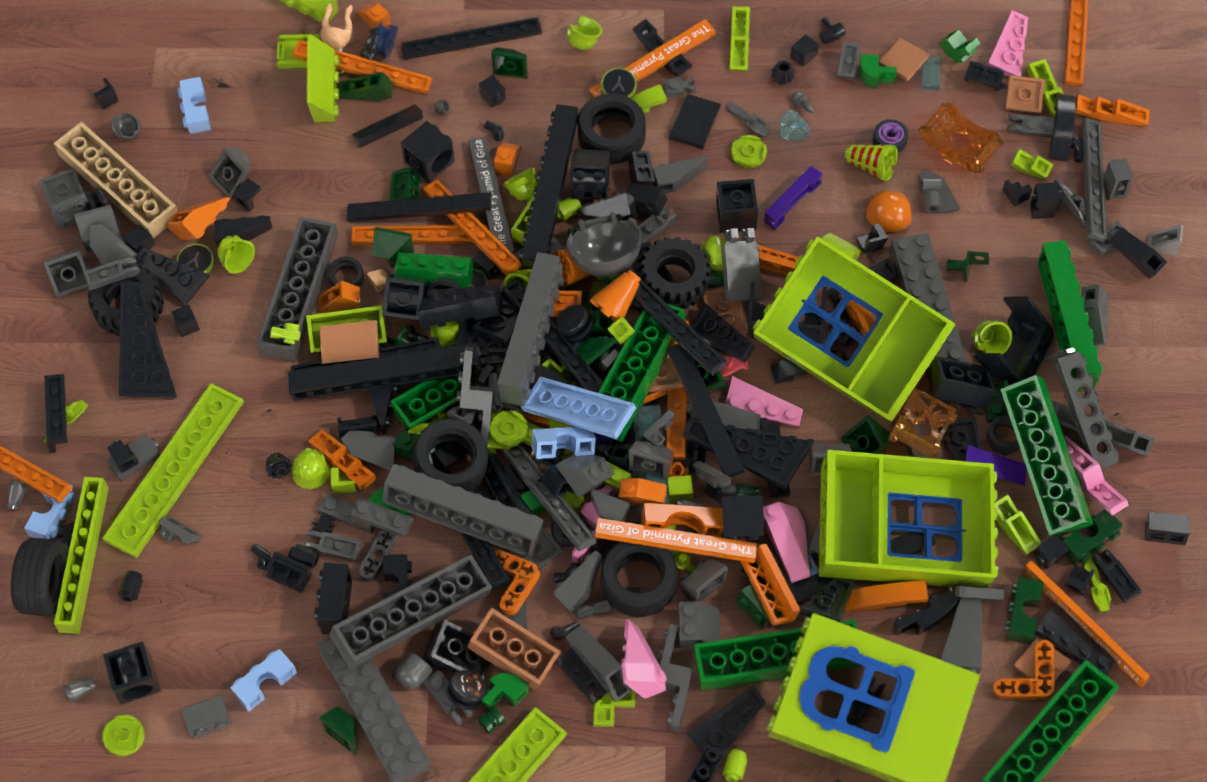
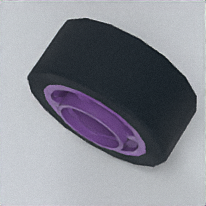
M894 119L881 121L876 125L873 134L874 145H895L898 153L905 149L908 140L906 126Z

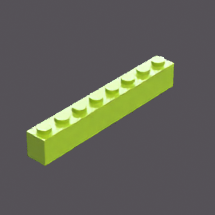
M84 477L54 625L59 633L80 634L109 490L104 478Z

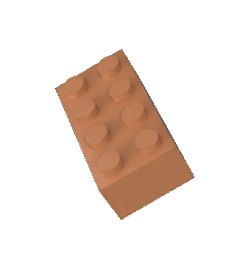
M493 608L490 609L467 647L505 672L517 676L535 691H537L561 652Z

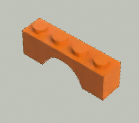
M644 503L641 513V525L666 529L669 526L680 524L693 528L698 534L721 538L723 533L722 508Z

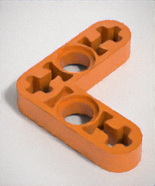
M494 550L498 559L501 557L502 561L500 563L507 575L515 577L500 600V607L504 614L511 616L516 614L538 581L540 571L533 562L502 550ZM519 563L516 569H509L511 564ZM518 586H525L522 592H515Z
M1041 640L1036 644L1035 679H998L993 686L996 697L1003 700H1048L1052 698L1055 692L1053 644L1048 640ZM1043 647H1047V650H1050L1047 651V660L1043 659V652L1040 651ZM1047 665L1051 668V671L1048 674H1041L1039 668ZM1043 680H1047V688L1051 689L1047 690V693H1043L1041 690L1043 689ZM1023 684L1028 685L1030 691L1026 694H1021L1018 691L1019 686ZM1001 685H1005L1007 688L1005 693H1001ZM1012 685H1015V694H1012Z

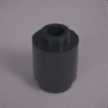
M300 544L292 546L288 553L289 558L311 568L316 567L320 556L316 550Z
M127 571V574L123 576L118 592L122 600L132 602L138 599L143 584L141 573Z

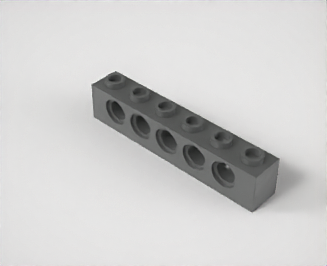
M1079 351L1053 360L1085 452L1099 463L1101 469L1119 463L1117 459L1119 458V453L1116 447L1112 445V433L1109 428H1106L1104 422L1106 421V416L1103 410L1099 408V396L1096 391H1093L1091 385L1093 384V379L1090 373L1086 371L1085 366L1087 363L1084 355H1081ZM1073 368L1078 371L1076 379L1071 376ZM1079 387H1082L1085 391L1083 397H1080L1077 393ZM1086 405L1091 408V414L1089 416H1087L1084 413V407ZM1092 424H1095L1098 428L1096 434H1093L1090 430ZM1099 442H1101L1104 445V451L1102 453H1100L1097 450V444Z

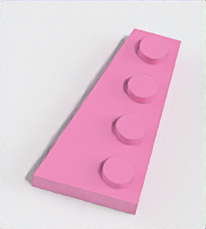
M1012 10L987 66L1005 71L1004 75L1008 77L1009 75L1021 76L1028 17Z
M732 376L725 404L761 414V418H767L768 423H779L781 426L799 429L803 414L802 408Z

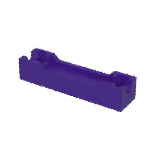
M810 166L765 212L764 223L776 230L785 221L784 216L807 193H812L821 184L822 181L819 178L822 177L823 173Z

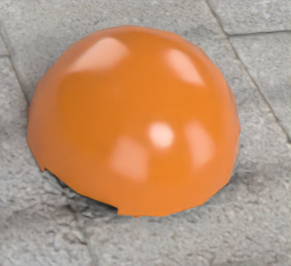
M885 190L875 194L866 208V217L872 226L880 223L883 230L887 233L904 230L912 221L911 208L907 197L895 190Z

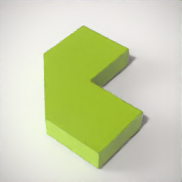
M632 689L631 692L617 702L608 693L594 704L593 726L614 727L615 707H635V691Z

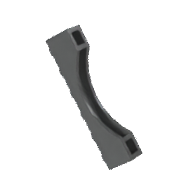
M1051 400L1059 425L1078 431L1070 408ZM1104 421L1106 428H1109L1112 433L1113 439L1111 442L1113 445L1145 457L1148 456L1155 438ZM1092 424L1090 430L1093 434H1096L1098 428L1095 424Z

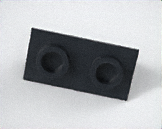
M688 440L685 468H688L689 472L697 473L693 465L697 461L705 463L706 449Z

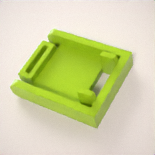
M320 34L279 35L277 68H307L306 60L293 57L294 49L298 40L307 42V35H312L321 41Z

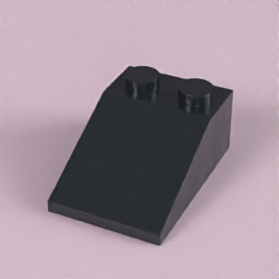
M442 620L435 624L422 658L426 663L438 669L454 674L460 670H470L479 674L484 680L491 663L467 648L474 635L473 633L447 620Z

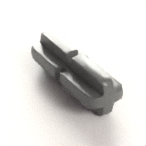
M605 599L593 603L592 606L589 604L577 608L576 614L578 619L593 616L594 613L597 615L609 611V601Z

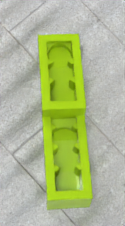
M732 7L730 71L748 70L750 7Z
M1046 59L1030 63L1026 68L1028 75L1031 78L1045 79L1043 102L1052 118H1055L1056 94L1064 93L1061 88L1057 87Z

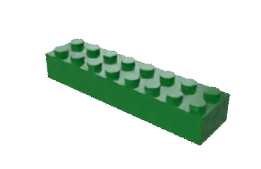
M1065 240L1043 243L1037 265L1060 351L1074 348V353L1080 351V354L1084 355L1087 363L1085 368L1087 373H1090L1092 376L1093 384L1091 385L1094 390L1103 368L1102 363L1098 362L1097 346L1093 344V330L1089 328V316L1084 311V297L1080 296V283L1075 278L1076 269L1075 264L1071 263L1070 247H1067ZM1073 368L1071 376L1076 379L1078 371ZM1079 387L1077 392L1084 391V389Z
M667 304L685 321L684 309ZM644 310L633 327L635 332L626 340L598 392L634 403L636 407L618 438H611L620 442L625 438L668 357L667 347L673 346L675 340Z
M1034 375L1002 388L1001 392L1049 535L1053 536L1056 534L1058 537L1094 525L1044 379Z
M855 620L840 622L857 629ZM801 628L694 644L693 653L700 691L782 679L789 676L790 672L787 671L788 665L792 657H796L797 654L793 652L799 637H803V633H800ZM836 657L827 663L826 672L862 665Z
M1085 660L985 776L982 782H1041L1115 695L1119 685Z

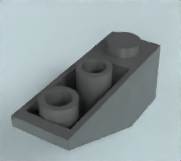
M706 156L695 157L685 161L680 160L666 165L660 164L653 167L655 186L663 187L665 193L677 191L706 170Z
M1100 284L1082 287L1081 295L1084 297V311L1088 313V325L1093 330V344L1096 346L1106 344L1109 294Z
M596 550L587 554L584 562L580 566L575 567L570 572V576L565 581H561L553 592L563 605L573 613L590 596L603 559V555Z

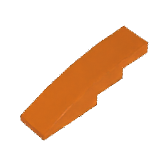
M1079 94L1075 98V113L1125 125L1148 126L1150 110L1121 99L1112 102L1097 97L1093 100Z
M323 429L308 440V443L317 452L324 454L325 460L331 466L339 468L340 474L349 481H355L356 487L361 491L365 490L377 479L375 474L364 467L358 458L353 457L348 452L345 445Z
M926 580L882 584L855 589L845 612L885 610L886 607L906 606L907 603L927 602Z

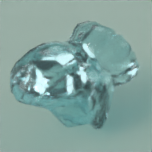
M789 110L783 114L780 120L782 127L779 131L783 138L801 142L809 137V125L801 119L798 112Z

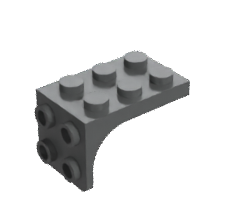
M74 168L39 180L59 229L76 223L74 214L91 210Z

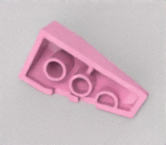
M781 502L763 507L764 529L790 582L793 583L810 577L805 521L798 507Z
M629 619L625 620L624 638L627 645L623 646V652L626 653V657L622 659L621 663L624 683L644 699L666 691V675L657 662L642 632Z

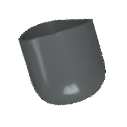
M409 653L397 667L395 676L403 687L414 690L422 685L432 672V669L420 657Z

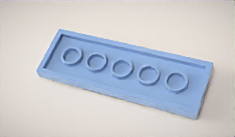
M544 377L538 379L530 391L529 399L525 400L524 406H521L525 412L615 439L618 438L636 409L634 403Z

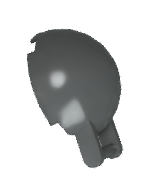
M611 212L608 216L583 221V219L578 220L580 231L578 230L573 236L570 233L567 240V249L574 263L581 270L598 277L614 276L627 270L638 257L642 244L639 226L630 219L629 222L622 220L618 222L615 212Z

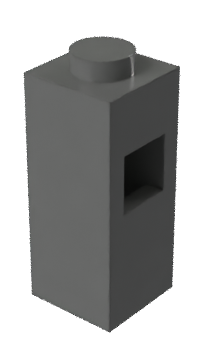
M145 434L129 445L139 464L124 473H121L112 457L106 460L120 482H123L160 456L157 450L160 447L154 438L150 440Z

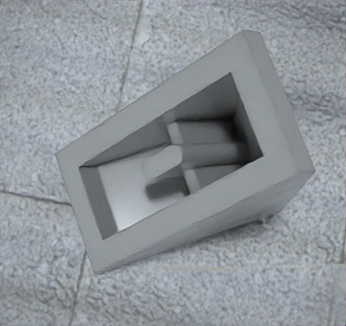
M1178 225L1149 234L1148 246L1157 253L1176 256L1182 243L1183 226Z

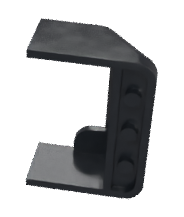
M751 282L747 332L750 338L757 340L754 338L753 327L758 319L762 321L764 318L763 312L766 307L761 303L753 302L755 282ZM822 287L820 308L826 311L827 287ZM805 313L804 321L798 320L800 332L816 343L823 339L825 320L814 313Z
M1029 296L1004 297L1003 299L1012 311L1008 318V326L1013 334L1008 350L1003 355L1001 353H975L974 355L981 366L989 368L992 377L1001 381L1008 379V384L1010 385L1036 374L1054 335L1051 325Z

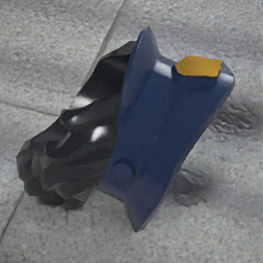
M380 22L379 27L370 30L369 33L371 35L367 37L368 41L360 52L361 57L374 60L378 53L383 54L385 58L389 57L394 48L398 26L388 25L385 27Z

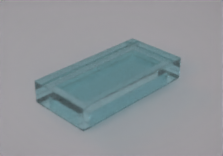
M929 57L923 63L922 89H940L941 57Z

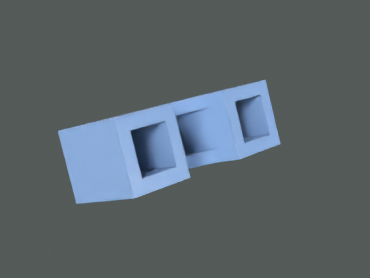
M201 77L180 80V88H177L179 98L183 100L180 103L181 112L185 113V117H182L184 128L188 127L190 134L211 130L206 106H195L197 103L206 101Z
M578 427L532 430L531 447L536 459L556 458V450L562 448L573 451L575 456L594 455L596 438L593 432Z
M71 485L73 489L61 503L42 494L47 503L53 504L49 512L44 514L33 511L24 527L30 537L53 539L57 536L61 522L66 519L69 507L77 498V492L73 485Z
M278 649L276 652L269 653L261 664L253 666L246 676L238 678L230 688L236 698L249 712L265 699L259 689L262 681L272 678L282 686L297 674V671L292 662Z

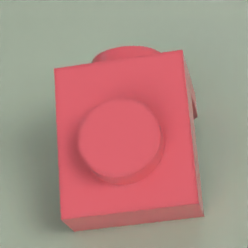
M726 354L722 356L727 361V365L722 368L725 377L730 376L741 368L744 370L750 369L748 365L749 359L746 363H743Z

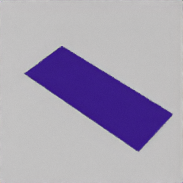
M968 445L966 462L994 464V471L997 472L998 478L1025 486L1026 464Z

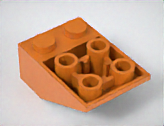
M230 198L209 199L177 211L166 223V226L180 240L199 239L204 235V230L207 226L215 222L217 214L227 207V202Z

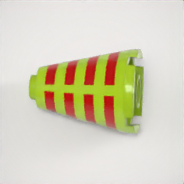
M851 145L846 149L845 158L848 163L883 181H888L894 172L891 168L892 165L896 166L898 150L895 145Z

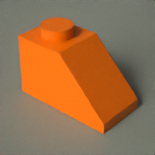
M369 3L357 11V15L371 29L379 27L380 22L385 27L391 25L390 15L380 3Z
M504 142L498 147L494 159L495 174L513 177L522 148L521 145Z
M340 281L319 295V312L321 313L351 310L360 304V287L345 281Z
M641 478L621 479L619 498L630 503V506L644 505V503L665 504L667 485Z

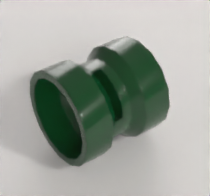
M495 706L491 707L486 715L482 714L477 718L482 728L489 735L495 731V727L506 723L504 716Z

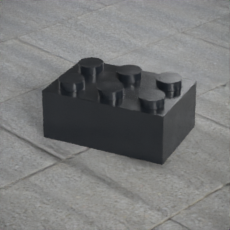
M935 356L927 372L933 397L939 400L987 409L996 393L988 367Z
M324 563L323 570L319 572L321 588L317 589L319 605L315 607L314 619L317 620V627H320L322 634H330L334 625L348 619L353 582L348 564Z

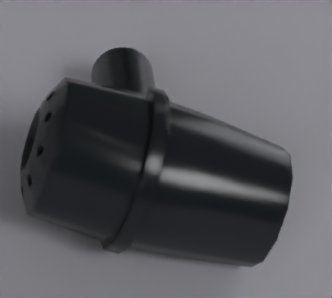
M827 17L822 18L821 22L827 29L821 32L819 36L824 45L839 40V38L846 35L843 24L839 22L833 25Z

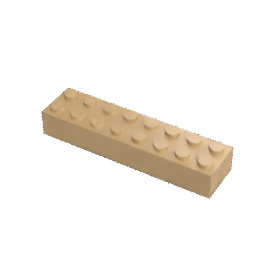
M82 122L53 143L58 155L68 165L74 168L94 188L99 187L107 200L136 226L141 225L146 229L153 239L167 228L166 223L178 211L176 205Z

